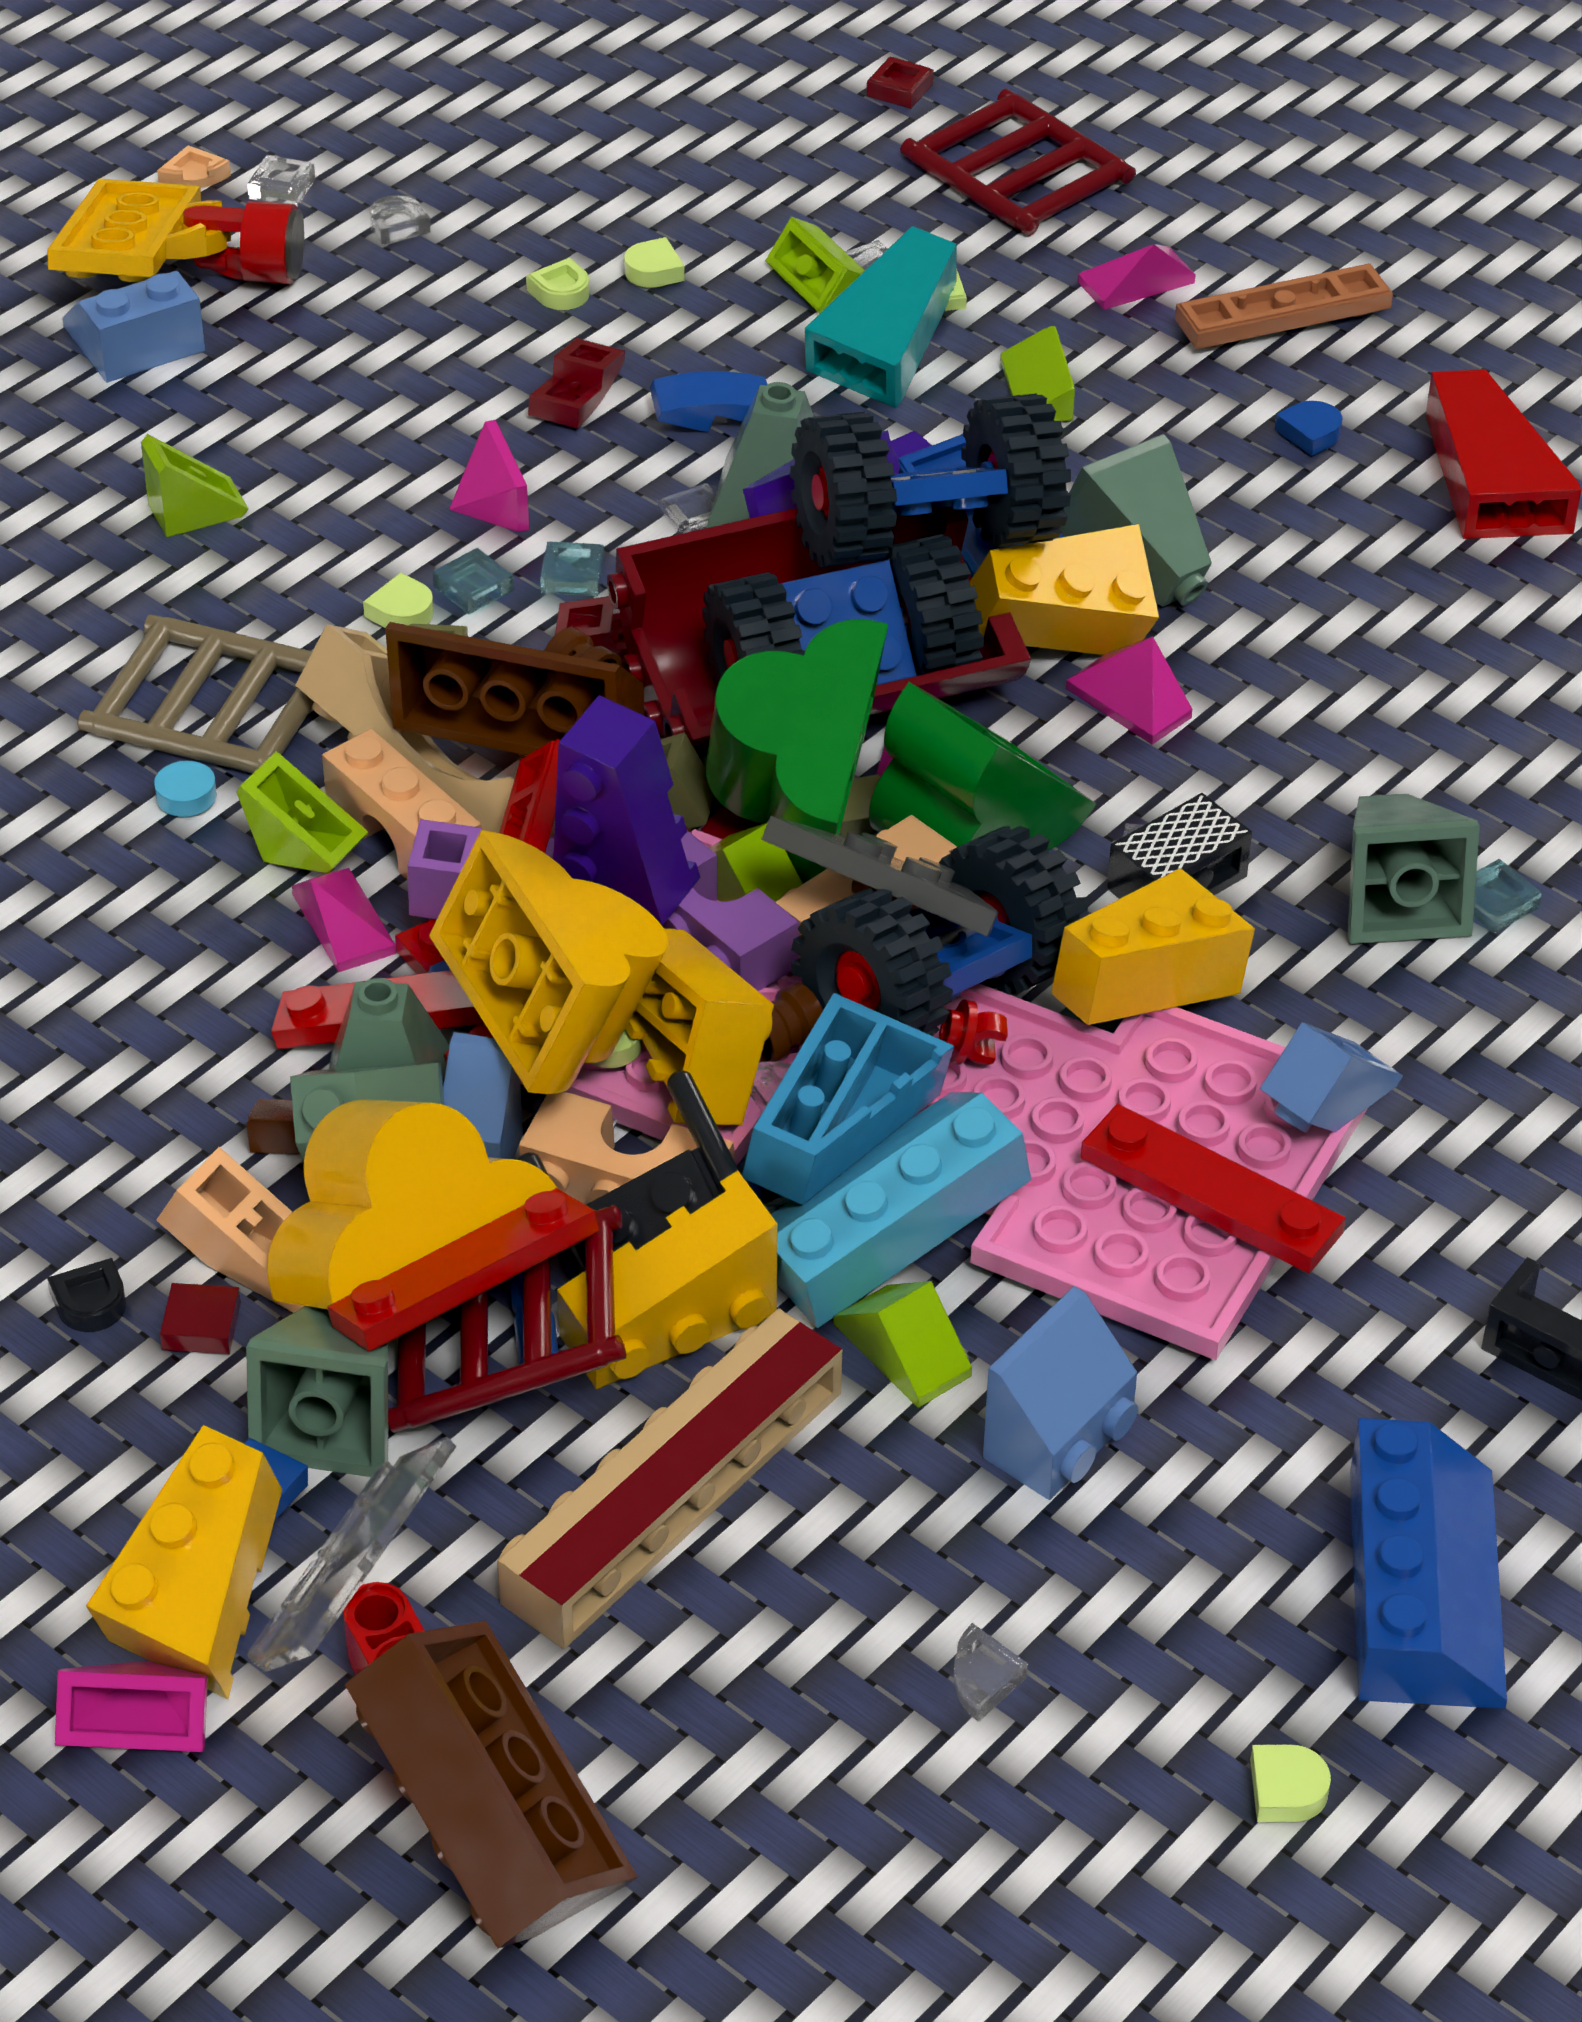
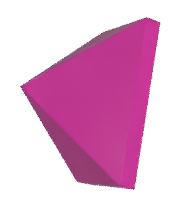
M1153 244L1078 273V283L1103 310L1193 284L1195 283L1196 274L1170 247Z
M496 420L486 421L449 510L513 531L529 530L527 484Z
M1153 636L1106 653L1066 680V689L1151 745L1192 718L1193 709Z
M350 868L292 885V895L338 973L396 954L394 941Z
M151 1661L60 1669L57 1676L55 1745L203 1752L205 1750L208 1675Z

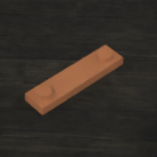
M1371 263L1181 302L1176 304L1175 320L1195 349L1217 347L1224 343L1390 309L1393 292Z

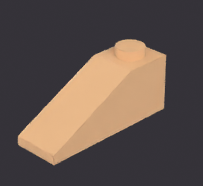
M218 1147L176 1190L156 1221L207 1266L273 1301L267 1274L268 1254L274 1235L292 1211L223 1149ZM273 1301L292 1313L304 1307L302 1305Z

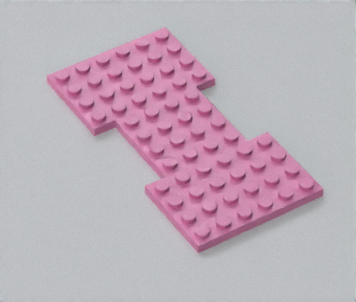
M696 829L692 831V834L708 848L722 840ZM791 971L758 992L771 1002L774 1000L777 991L799 982L802 984L801 977L793 976ZM979 983L962 991L960 996L952 999V1002L943 1005L946 1010H956L958 1004L963 999L974 1001L977 1004L978 1013L996 1012L1007 1018L1008 1037L1005 1042L995 1040L996 1060L993 1064H979L968 1057L961 1065L949 1063L940 1096L920 1112L950 1092L983 1093L1023 1133L1032 1179L985 1212L991 1215V1217L971 1245L970 1263L1060 1299L1075 1286L1087 1294L1100 1315L1217 1360L1278 1258L1081 1159L1082 1141L1118 1103L1313 1201L1367 1109L1337 1132L1312 1125L1308 1132L1294 1127L1274 1112L1279 1102L1259 1089L1286 1047L1178 1007L1125 1017L1116 1031L1111 1033ZM939 1031L933 1037L939 1039ZM643 1040L642 1049L638 1057L625 1066L601 1068L590 1063H584L573 1085L565 1091L611 1105L614 1122L662 1141L672 1124L688 1128L686 1123H674L667 1109L670 1102L674 1100L665 1082L653 1081L645 1066L652 1057ZM791 1048L788 1058L773 1066L764 1067L758 1064L743 1125L716 1124L723 1139L734 1142L736 1166L747 1153L754 1126L801 1048Z

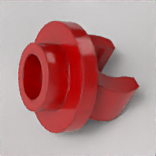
M963 999L958 1004L956 1010H947L950 1013L946 1022L941 1024L939 1030V1039L954 1045L950 1063L961 1065L968 1057L979 1064H993L996 1060L995 1040L1005 1042L1008 1037L1007 1018L996 1012L978 1013L976 1002Z

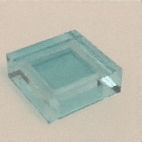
M547 542L540 577L541 593L598 596L604 564V545Z
M479 548L432 571L433 587L467 614H471L514 591L513 575Z
M1497 859L1479 869L1476 873L1473 917L1495 934L1540 907L1542 892L1501 859Z

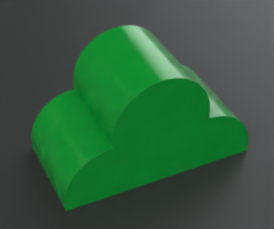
M851 619L837 622L824 628L810 641L804 656L785 651L758 652L738 660L726 670L719 681L716 691L706 761L708 785L716 799L725 808L744 819L758 823H767L770 816H776L833 834H840L875 697L889 624L868 619ZM786 851L803 884L827 869L824 866Z
M908 682L896 700L887 720L884 745L887 753L893 759L874 789L869 806V822L872 829L879 833L882 830L893 827L912 814L957 847L1000 827L1010 826L1012 830L1022 826L1030 828V838L1037 834H1042L1049 839L1048 851L1068 839L1082 825L1097 803L1007 739Z

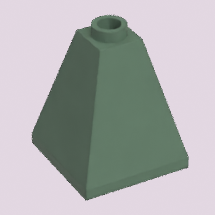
M773 382L766 386H759L725 459L706 528L750 519L743 489L794 459L791 455L792 443H797L795 431L797 427H801L800 421L804 418L814 417L805 391L795 390L794 387L783 382Z
M1162 434L1081 468L1069 491L1071 494L1070 506L1064 507L1068 516L1065 526H1060L1064 537L1139 524L1156 604L1164 607L1178 600L1181 605H1188L1201 596L1208 586L1204 576L1212 562L1170 440Z
M1409 794L1359 796L1352 840L1347 935L1349 943L1472 936L1480 829L1478 821Z
M373 978L365 982H355L331 1054L329 1069L441 1062L442 1082L444 1085L447 1066L444 1054L449 1050L450 1045L409 984L393 983L385 978Z
M304 1306L252 1337L246 1346L248 1439L252 1438L308 1465V1468L385 1479L388 1471L387 1343L371 1352L367 1351L332 1327L328 1309Z

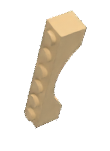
M326 624L295 685L314 701L312 709L320 716L344 726L349 731L348 740L369 729L374 730L479 821L482 830L499 833L515 777L488 781L476 778L454 764L433 742L430 736L393 729L387 649L367 632ZM555 820L550 834L551 838H554Z

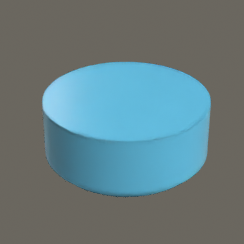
M179 761L169 764L158 772L154 780L158 806L164 812L173 816L191 817L208 810L217 798L214 773L208 766L200 762Z

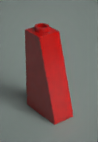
M1481 369L1431 372L1425 416L1463 539L1574 534L1581 495L1579 482L1488 371Z

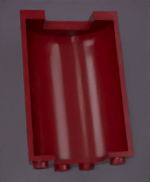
M932 507V513L897 516L896 526L891 527L894 535L892 545L943 534V536L950 537L952 539V546L957 545L962 552L969 519L964 509H953L952 507ZM797 508L616 548V573L607 575V589L613 607L619 609L628 655L622 656L621 664L624 669L643 682L644 716L656 722L660 739L685 732L698 756L708 754L717 691L712 679L715 675L712 665L709 666L707 658L709 647L708 643L704 641L703 629L706 628V623L702 618V608L706 607L703 597L704 593L708 592L707 587L709 585L766 572L776 575L778 577V584L876 563V561L830 567L817 566V561L813 562L809 557V548H804L802 543L803 529L802 527H797L795 515L798 513ZM961 555V563H965ZM1011 613L988 617L984 633V647L979 648L983 656L982 661L877 685L870 715L891 711L908 682L934 697L942 699L1021 679L1029 668L1031 657Z

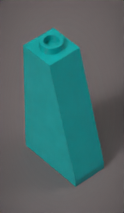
M911 226L804 328L806 371L896 408L902 402L957 282V244Z

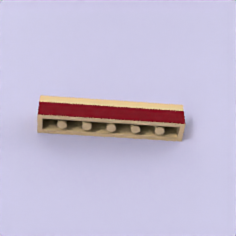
M779 1308L758 1327L751 1326L745 1330L737 1340L734 1348L713 1367L707 1366L694 1377L687 1391L668 1408L661 1407L649 1417L639 1434L622 1449L610 1451L602 1459L596 1472L574 1492L567 1491L554 1502L548 1515L526 1535H517L505 1546L497 1560L500 1605L562 1649L567 1648L841 1394L842 1348Z

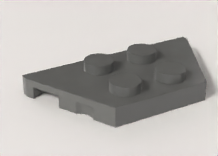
M770 816L761 838L765 842L877 890L886 889L892 891V896L896 898L904 897L912 905L987 937L990 935L999 913L970 889L952 882L955 873L953 869L920 857L919 860L906 857L905 861L894 857L897 850L896 845L862 832L861 836L848 832L847 836L844 837L776 816Z

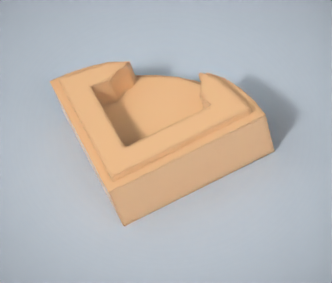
M189 145L157 170L159 183L201 186V188L212 186L231 176L229 160Z

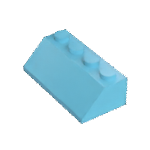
M948 1093L903 1124L806 1203L801 1205L791 1200L771 1214L778 1223L777 1285L816 1328H819L832 1319L834 1315L854 1304L1030 1182L1032 1179L1023 1133L983 1093Z

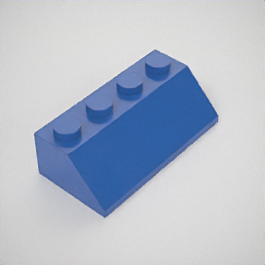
M1359 1418L1350 1469L1358 1701L1505 1709L1507 1689L1492 1470L1431 1422Z

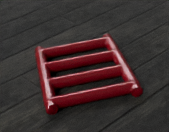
M1009 89L1002 90L997 97V101L919 141L908 138L900 147L901 154L909 158L913 163L1028 236L1033 235L1037 231L1039 223L1118 180L1128 184L1136 175V169L1126 163L1125 160ZM1012 115L1027 123V125L953 163L939 155V153ZM1046 137L1062 145V147L989 185H985L973 177V175ZM1081 159L1097 167V169L1023 208L1007 199Z
M612 1205L600 1210H594L599 1231L575 1244L585 1242L588 1343L551 1354L550 1258L523 1271V1364L488 1375V1290L461 1304L459 1385L425 1395L426 1323L398 1337L397 1406L388 1409L389 1429L396 1433L409 1428H417L626 1359V1349L623 1340L619 1335H615L613 1231L622 1228L620 1209Z

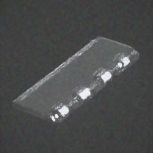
M448 1437L400 1456L394 1466L389 1462L378 1466L354 1500V1508L347 1510L318 1551V1559L313 1560L282 1602V1611L273 1615L249 1649L247 1655L253 1664L264 1672H268L313 1655L457 1447Z

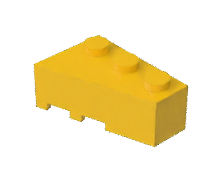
M1139 524L1056 538L1053 541L1028 543L990 550L969 582L970 586L975 585L978 597L974 599L976 610L981 611L982 624H979V632L984 636L988 617L1010 612L1025 646L1105 655L1143 640L1159 619Z
M1179 868L1065 926L1051 994L1087 1025L1240 994L1255 928L1234 912L1227 902L1218 899L1184 870Z
M664 928L669 940L668 948L628 1022L626 1030L631 1039L643 1040L652 1059L648 1060L645 1067L653 1081H664L667 1086V1080L671 1074L679 1070L688 1071L691 1073L716 1124L743 1125L764 1042L768 1039L772 1030L774 1004L687 931ZM671 1101L667 1109L674 1123H685L675 1101Z
M738 1170L720 1181L725 1190L724 1193L692 1214H689L686 1208L682 1206L667 1216L666 1219L671 1228L637 1250L628 1242L613 1252L615 1335H619L623 1340L626 1349V1359L587 1372L586 1375L596 1389L620 1379L632 1378L646 1368L677 1355L694 1352L704 1344L742 1328L746 1329L756 1326L777 1310L778 1223ZM586 1271L557 1289L559 1335L569 1349L588 1343Z
M203 1425L86 1605L108 1641L148 1661L208 1675L207 1689L226 1699H229L234 1680L230 1672L240 1635H245L250 1617L247 1607L256 1572L262 1571L282 1493V1488L263 1452Z

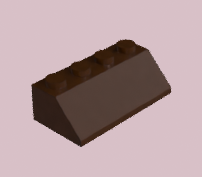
M389 622L385 628L393 729L529 755L552 740L554 741L557 738L561 740L599 695L644 716L643 682L620 665Z
M486 1620L408 1634L344 1684L356 1704V1714L359 1722L367 1733L376 1738L394 1769V1780L399 1791L416 1807L432 1835V1846L436 1855L445 1866L453 1871L470 1901L473 1919L479 1928L491 1937L497 1949L542 1934L638 1878Z

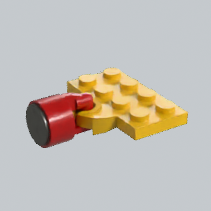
M98 179L48 247V270L65 271L67 276L73 278H89L99 273L118 275L120 280L126 282H142L156 275L166 259L193 258L195 265L199 268L211 269L236 280L292 284L294 279L299 277L303 262L304 220L301 210H298L295 204L248 201L245 209L222 207V201H201V186ZM231 232H241L240 247L227 246V242L231 241Z

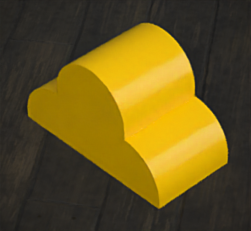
M486 830L480 831L429 934V937L527 1091L539 1094H557L568 1090L573 1085L584 1063L601 1062L611 1056L669 945L668 936L663 926L649 911L634 900L606 886L571 878L560 864L539 849L508 835Z
M360 1099L344 1103L329 1112L319 1122L309 1139L304 1158V1179L310 1202L294 1210L282 1222L272 1240L268 1254L267 1274L273 1301L328 1309L327 1306L350 1295L358 1285L372 1280H379L521 1207L531 1196L544 1191H552L557 1187L547 1174L528 1162L488 1157L483 1140L475 1126L463 1114L449 1106L428 1102Z

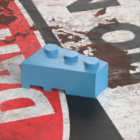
M833 993L753 1128L742 1174L743 1178L803 1205L940 1096L954 1045Z

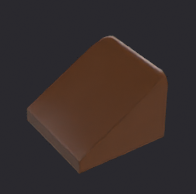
M258 1099L248 1114L246 1124L250 1152L300 1155L295 1142L292 1100Z

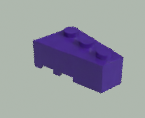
M599 695L558 743L553 860L560 864L571 878L594 882L629 897L649 911L663 926L701 877L697 863L687 861L681 839L687 833L683 816L675 815L672 811L667 792L674 784L654 720Z

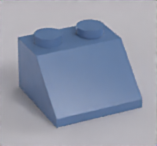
M178 271L157 274L148 280L119 289L105 290L97 296L78 301L62 318L63 327L106 383L205 351L200 298Z
M1073 1286L988 1368L983 1459L1049 1501L1069 1481L1076 1483L1081 1480L1092 1466L1096 1453L1111 1438L1117 1441L1125 1436L1133 1425L1138 1413V1405L1134 1403L1137 1371L1087 1294L1079 1288Z

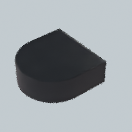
M112 1258L47 1277L49 1292L59 1317L71 1329L80 1332L101 1331L118 1322L125 1312L126 1298L124 1286Z

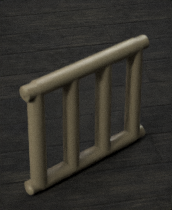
M149 614L144 624V633L146 635L94 711L83 710L77 721L79 730L94 733L97 736L253 774L276 751L281 755L284 753L312 709L314 701L297 687L257 750L227 742L274 669L279 667L302 673L313 651L170 617ZM169 641L198 648L148 723L119 717ZM222 654L251 661L202 737L173 730Z

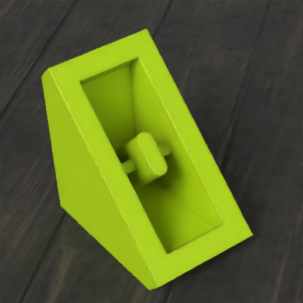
M149 434L141 441L148 505L166 537L241 518L248 511L249 508L231 477Z
M277 751L246 779L236 791L262 860L266 863L329 874L368 834L364 827Z
M768 822L729 835L709 847L717 854L718 901H733L759 888L776 902L787 891L798 888L803 884L786 851L761 840Z
M932 1281L886 1285L834 1315V1325L917 1408H920L972 1376V1366Z

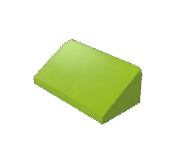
M792 216L765 260L819 313L865 271L818 226Z
M1056 326L1044 328L1000 353L1001 365L1011 396L1035 393L1043 395L1047 398L1046 404H1052L1056 410L1054 421H1073L1075 388Z

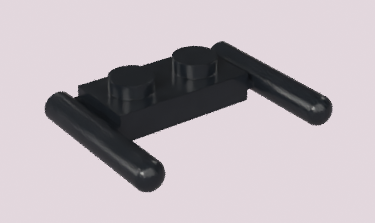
M679 1070L671 1074L667 1080V1087L697 1148L692 1151L686 1150L586 1204L593 1210H600L612 1205L620 1209L622 1228L613 1231V1252L628 1242L637 1250L671 1228L666 1219L667 1216L682 1206L686 1208L689 1214H692L724 1193L725 1190L720 1181L738 1170L691 1073L688 1071ZM528 1152L522 1154L517 1159L538 1167L548 1175L538 1154ZM585 1242L557 1253L569 1281L586 1271Z

